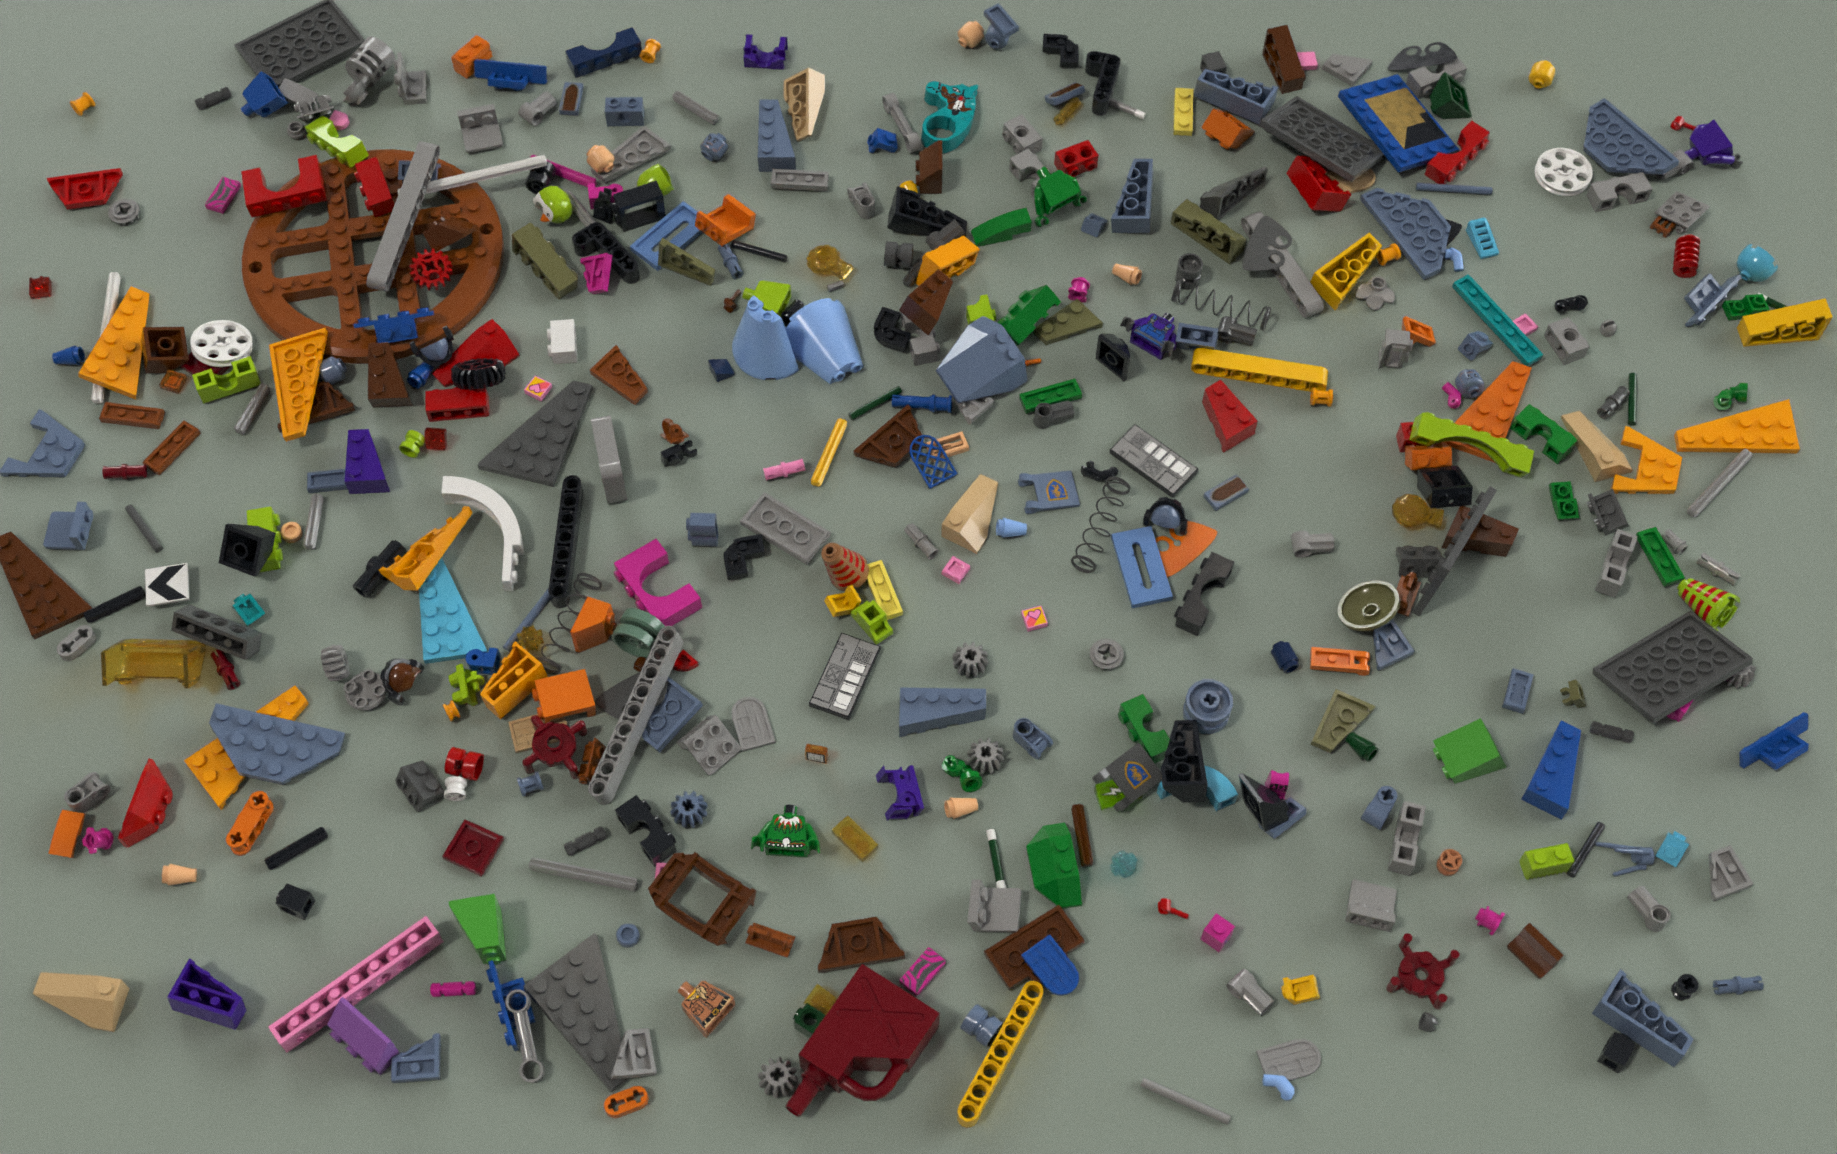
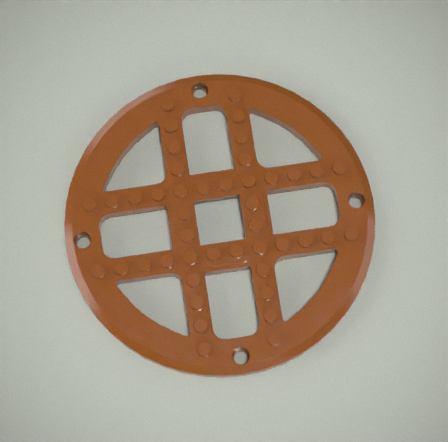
M395 149L368 150L369 156L364 160L377 156L395 204L398 197L397 190L402 187L404 181L398 180L399 160L411 161L414 152ZM332 158L320 163L328 204L329 220L327 223L321 226L284 232L295 216L307 205L255 217L243 248V282L256 314L264 325L280 340H286L326 327L328 337L323 355L324 360L333 356L340 358L344 363L368 364V343H378L375 329L354 328L353 324L358 323L357 319L362 318L360 294L380 290L367 287V277L372 263L355 266L352 241L383 236L392 212L378 217L369 215L351 218L348 187L352 183L357 182L354 172H357L356 166L350 168L346 164H341L337 158ZM438 158L437 163H441V167L438 168V179L465 173L456 166ZM300 174L284 184L277 192L293 187L298 182ZM477 182L439 191L455 204L420 209L390 287V289L397 288L400 312L409 310V314L417 313V309L421 308L418 291L419 283H414L409 265L413 264L412 258H418L415 235L423 234L422 232L428 230L427 225L443 216L445 219L453 216L476 224L479 229L472 232V243L468 247L442 252L443 256L447 255L452 263V275L465 274L453 291L442 302L431 309L434 310V315L414 318L418 338L389 343L396 360L414 355L409 344L412 341L415 342L420 350L446 338L442 328L446 325L454 335L478 314L495 289L504 258L503 232L499 216L492 201ZM329 250L331 270L287 278L275 277L274 264L279 258ZM441 263L440 267L444 271V265ZM419 269L418 273L420 276H422V272ZM325 296H337L341 328L336 329L317 323L296 311L288 303Z

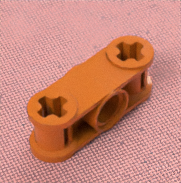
M256 791L251 794L226 836V843L231 847L235 855L243 856L251 850L255 840L262 832L265 823L273 812L274 805L263 791Z

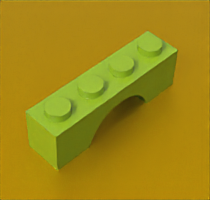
M323 115L305 126L308 133L306 136L310 143L316 144L322 151L325 150L331 157L337 158L341 164H346L352 168L356 163L369 156L363 142L354 135L338 138L339 134L333 122Z

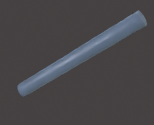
M1416 183V190L1492 194V187Z
M548 589L503 645V649L510 652L513 643L520 639L550 600Z

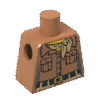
M704 980L695 988L686 981L678 989V993L685 998L681 1004L683 1012L706 1038L735 1006L734 997Z

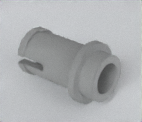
M1671 529L1664 532L1666 535H1661L1663 540L1673 549L1674 553L1680 555L1688 547L1686 541H1682Z

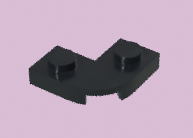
M1043 34L1042 52L1060 53V67L1078 68V44L1069 40L1067 35Z
M882 307L874 323V336L876 340L883 346L905 352L912 333L895 328L901 317V312Z
M761 534L734 539V543L724 552V564L727 580L748 577L745 559L765 556Z

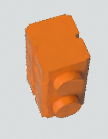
M475 35L451 57L454 70L468 79L475 73V59L489 60L492 57L490 44L488 41Z
M1445 442L1435 443L1430 446L1422 444L1405 446V465L1411 470L1452 466V448Z

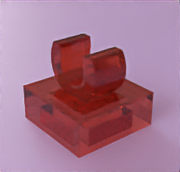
M49 277L29 278V296L31 299L51 297V280Z
M426 427L424 431L425 449L446 450L447 430Z

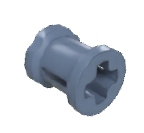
M538 771L534 775L522 779L520 777L517 778L523 797L526 796V793L538 789L544 790Z

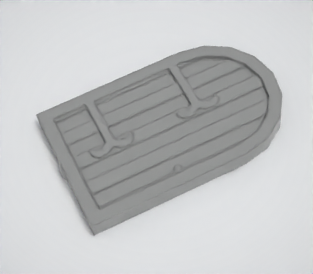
M754 697L739 699L732 708V721L742 752L774 744V735L767 710L763 703Z
M1305 1039L1291 1040L1256 1051L1264 1074L1283 1075L1288 1081L1311 1075L1318 1069L1321 1061L1320 1051L1317 1046Z

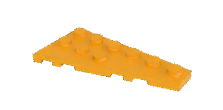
M132 286L129 288L78 373L79 378L136 400L142 359V329L146 327L150 293Z
M326 327L269 344L282 434L286 442L306 436L320 373V365L328 337Z
M1789 399L1680 429L1674 434L1677 452L1740 453L1743 449H1748L1752 453H1798L1800 450Z
M295 685L256 712L295 721L309 703ZM218 738L184 760L220 810L226 805L225 802L230 795L236 793L239 789L238 786L245 779V776H240L236 771L235 766Z

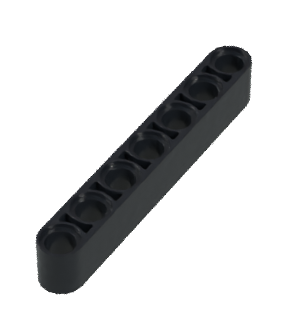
M575 475L567 476L562 484L548 589L551 603L556 608L566 607L565 599L571 595L584 494L581 480Z

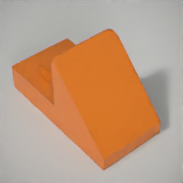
M1407 316L1403 317L1401 330L1410 331V340H1413V344L1419 342L1431 347L1436 343L1432 327Z

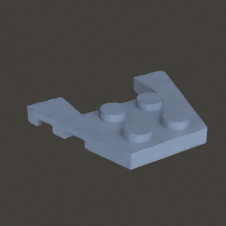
M39 409L30 424L32 428L45 431V436L27 463L8 457L0 469L1 476L18 475L19 477H27L28 475H38L39 477H66L85 447L84 442Z

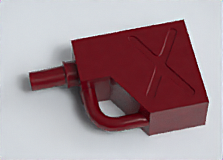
M861 964L800 1051V1068L805 1071L804 1074H801L803 1080L785 1105V1108L793 1115L801 1117L818 1091L823 1092L826 1085L837 1093L842 1089L862 1101H877L886 1097L893 1090L904 1073H909L938 1030L940 1013L864 964ZM854 1070L887 1072L883 1080L874 1087H865L850 1078Z

